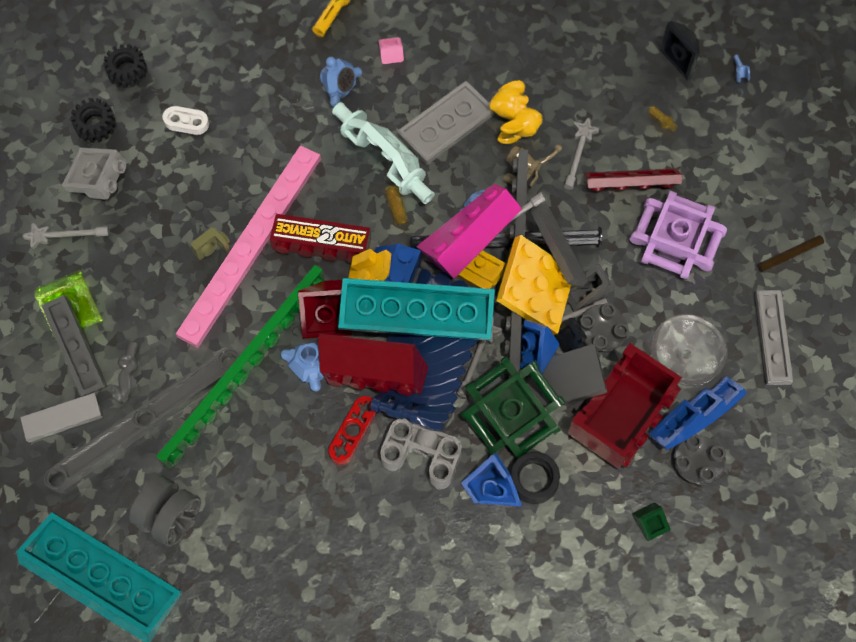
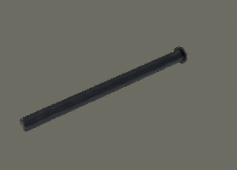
M598 227V230L562 231L569 245L598 244V246H602L601 227ZM525 232V238L535 245H547L541 232ZM498 233L485 248L512 247L514 239H510V233ZM430 235L412 236L410 239L411 248L419 250L416 246Z

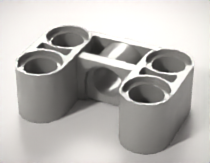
M396 419L393 421L380 452L384 468L389 471L399 470L403 466L408 452L412 453L414 451L431 458L429 479L432 486L438 489L448 487L452 482L461 459L462 445L459 439L439 431L426 429L418 424L411 423L407 419ZM400 429L408 431V435L405 437H398L395 433ZM450 446L455 448L457 452L453 455H447L443 450ZM390 452H396L399 454V457L394 461H390L386 458V455ZM437 470H444L448 475L443 479L435 477L434 473Z

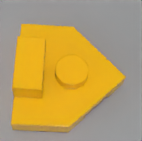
M368 249L352 256L349 278L384 281L389 275L391 253L387 250L376 253Z

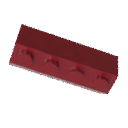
M319 334L320 373L329 384L338 387L342 386V384L350 385L360 390L365 389V387L373 388L382 393H387L388 390L397 391L405 396H411L412 394L421 395L429 367L415 345Z

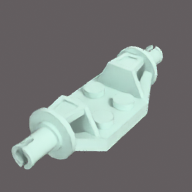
M342 102L333 108L332 113L343 122L340 132L344 137H349L355 145L364 148L370 143L374 146L378 145L383 150L381 154L389 161H393L387 176L399 187V192L402 195H408L413 192L423 204H427L433 199L435 193L422 182L426 172L419 167L418 158L388 128L367 122V114L363 110L352 113Z

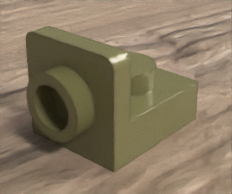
M213 226L190 243L193 254L199 260L210 256L218 246L226 255L230 252L229 238L222 231L218 233Z

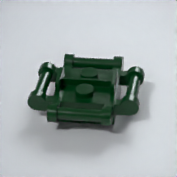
M505 356L500 360V364L474 383L469 382L465 385L477 403L464 411L461 416L464 420L470 422L488 447L487 452L490 456L508 445L518 459L554 433L556 435L561 431L549 414L564 404L565 400L562 396L556 394L538 369L539 365L535 360L518 372L509 358ZM508 371L512 377L483 398L479 391ZM528 374H530L549 400L550 404L546 407L541 404L523 379ZM480 409L502 439L499 441H495L476 415V412ZM542 419L546 422L547 425L519 446L514 441Z

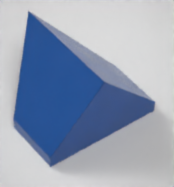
M530 320L524 321V325L521 328V369L535 360L539 365L538 369L543 374L560 345L549 327Z
M497 453L490 456L461 482L474 504L522 507L512 477Z

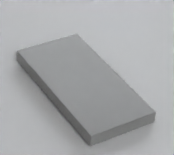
M465 81L397 131V136L428 165L496 113L490 110L489 102Z

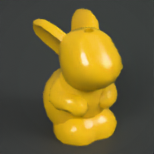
M520 80L503 85L489 103L491 111H494L502 118L511 120L500 127L502 132L497 140L503 145L515 143L521 137L533 136L543 123V117L539 111L527 108L526 104L529 98L526 95L523 96L525 85Z

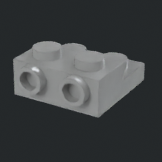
M80 148L61 187L67 192L85 193L89 198L108 199L110 194L114 193L117 189L116 181L120 173H124L126 170V160L117 150Z

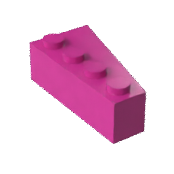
M493 184L416 247L421 250V253L436 268L455 279L522 208L507 189Z

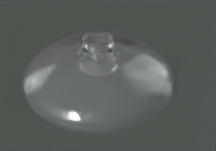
M681 314L670 317L656 329L651 342L652 358L682 377L679 384L698 386L710 382L722 371L727 360V344L721 331L709 320L697 315ZM686 353L690 358L685 359L682 357V354Z

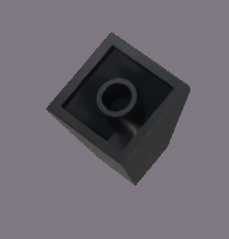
M670 21L667 23L660 51L688 81L692 77L700 53L699 40L696 34L690 31L685 24Z

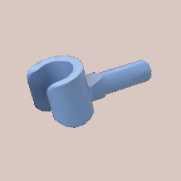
M734 55L733 59L737 66L736 81L741 82V78H747L749 81L750 67L743 65L739 56Z

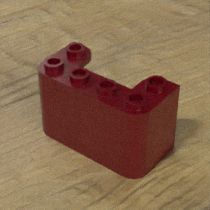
M631 343L623 351V358L615 364L612 372L605 380L608 393L594 396L587 406H584L582 411H579L574 417L568 431L571 437L617 469H620L622 466L625 468L629 466L638 449L648 439L647 430L650 426L655 428L663 417L660 412L664 407L667 409L671 407L682 389L678 386L682 379L681 376Z

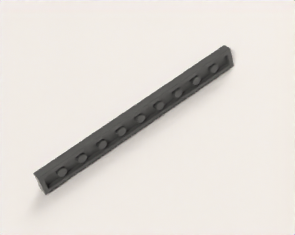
M519 149L518 158H513V172H517V180H512V194H517L516 202L520 207L526 204L528 149ZM526 212L515 219V224L510 225V239H514L519 235L525 237ZM512 311L511 316L506 317V331H511L510 340H505V355H510L511 363L519 372L522 317ZM508 371L504 373V379L512 377Z

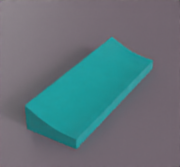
M343 278L338 328L339 330L491 341L495 289Z
M52 512L16 551L20 565L143 642H151L163 621L181 597L180 590Z

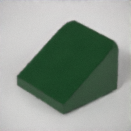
M652 503L633 513V517L647 541L671 530L663 508L656 503Z

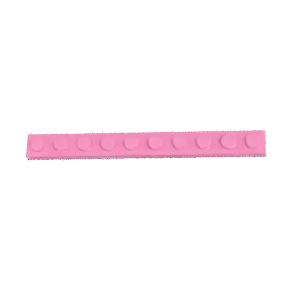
M301 145L299 146L176 333L177 338L199 348L270 239L276 214L285 215L320 162V154Z

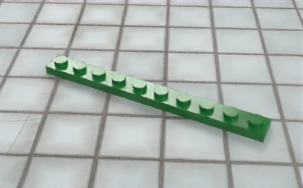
M316 265L313 266L156 457L163 466L170 469L182 460L187 447L196 443L200 437L201 430L214 421L217 415L216 412L222 405H226L231 400L233 391L237 386H242L246 382L251 369L254 366L257 367L262 362L264 354L269 347L273 348L280 338L279 335L283 330L291 327L295 316L300 311L298 291L324 281V274L321 268Z

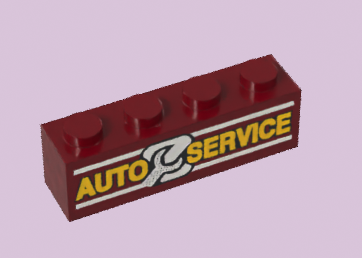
M276 214L270 242L272 249L282 254L289 252L298 253L304 257L318 256L329 261L337 259L351 264L352 256L370 248L371 230L370 227Z

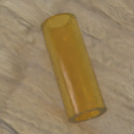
M394 185L386 188L385 193L395 224L402 225L407 223L409 219L399 187Z

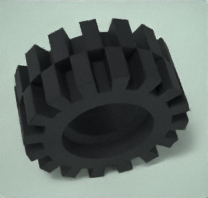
M120 44L119 49L114 46L112 48L113 52L109 50L107 52L108 57L104 56L103 62L111 83H115L118 87L122 84L124 88H128V84L134 87V82L136 81L140 84L142 82L141 78L145 79V73L148 71L141 50H138L136 46L132 48L131 44H127V48L124 47V44ZM122 63H134L129 69H117Z
M89 98L88 103L83 100L81 101L82 106L77 104L75 106L76 110L71 112L73 116H70L77 135L80 138L82 137L83 141L87 142L89 139L90 143H94L95 139H97L99 143L102 142V137L108 139V133H114L113 128H116V119L107 102H102L98 98L94 102L93 98ZM90 117H102L95 125L85 124Z

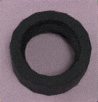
M529 452L520 456L513 464L511 477L519 499L530 504H540L551 499L557 491L560 472L555 461L545 453ZM528 464L542 465L549 472L550 483L545 490L537 493L529 492L520 483V472Z

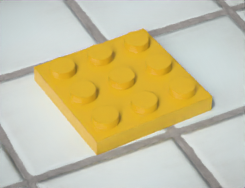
M522 235L514 238L496 301L526 320L549 327L552 334L555 335L559 333L571 284H567L552 255Z

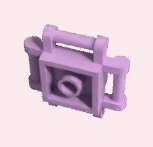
M670 191L665 203L652 198L646 199L644 212L636 231H633L630 236V241L636 245L647 246L641 260L642 263L657 265L680 274L681 278L687 280L693 264L704 271L712 270L714 256L721 238L726 235L727 228L722 224L711 221L715 207L701 205L677 196L676 192ZM653 213H661L652 235L645 234ZM709 231L712 233V237L705 255H699L697 253L705 233ZM654 249L659 251L658 255L652 254ZM681 260L686 261L685 265H681L676 262H680Z

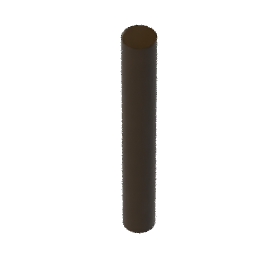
M818 235L758 263V269L760 272H764L824 244V239L821 235Z

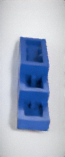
M726 376L711 391L705 388L691 402L684 399L649 435L668 450L709 426L732 408L747 392L744 387Z

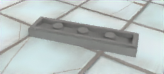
M757 290L755 292L766 385H791L793 383L781 290Z

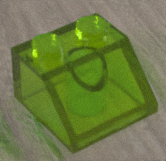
M81 270L34 289L35 299L49 327L50 324L41 305L62 295L68 296L82 329L103 321L93 294Z

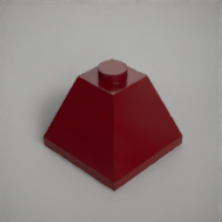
M343 280L322 281L298 291L303 339L318 338L319 334L352 335L351 330H339L338 328Z

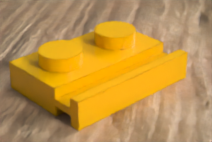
M482 250L456 278L474 288L491 289L504 275L507 263Z

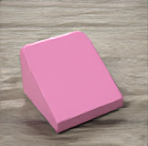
M399 37L378 40L382 64L397 63L404 60L403 47Z

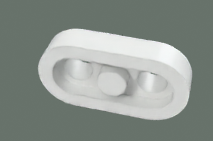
M172 106L163 113L165 126L173 131L200 135L209 128L208 117L200 110Z

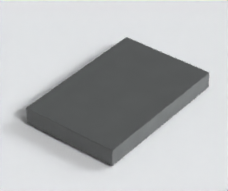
M595 344L553 356L542 374L556 394L562 396L565 400V403L561 406L608 393ZM530 374L525 377L527 385L541 404L546 407L550 404L549 400Z

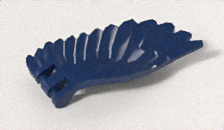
M427 269L420 272L417 280L418 284L469 287L464 281L452 282L446 273L440 272L433 276ZM389 333L387 342L415 345L429 368L421 395L412 394L411 396H405L397 391L389 390L387 393L381 392L373 398L371 410L378 413L384 411L387 412L388 416L401 420L404 418L410 419L411 423L418 424L429 430H443L444 425L442 423L449 420L448 414L453 413L455 410L453 403L456 402L458 397L454 392L462 385L458 378L466 373L462 366L471 359L472 352L469 349L475 346L478 340Z

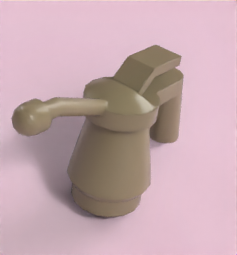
M556 145L554 152L541 161H535L528 154L527 183L531 177L536 175L529 185L531 189L538 181V172L541 165L556 156L562 150L561 145ZM515 146L510 151L506 161L510 163L511 167H513V158H518L519 149L524 148ZM509 173L503 178V181L512 184V180H517V176Z

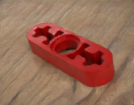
M362 396L355 401L330 444L329 455L335 464L344 465L352 459L377 412L371 410V402L373 400L371 397ZM366 404H369L371 411H365L362 416V420L365 422L363 423L358 419L361 415L360 406L365 407ZM351 424H356L360 427V433L356 436H349L346 433V428ZM343 437L348 442L345 446L346 455L341 454L340 457H337L335 449L340 450L343 447L344 440L341 439Z

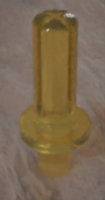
M655 106L649 108V113L663 123V128L669 127L672 131L677 129L678 126L673 122L672 116L667 117Z

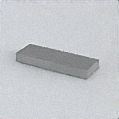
M92 393L20 418L26 441L30 443L101 419L103 416L97 395Z

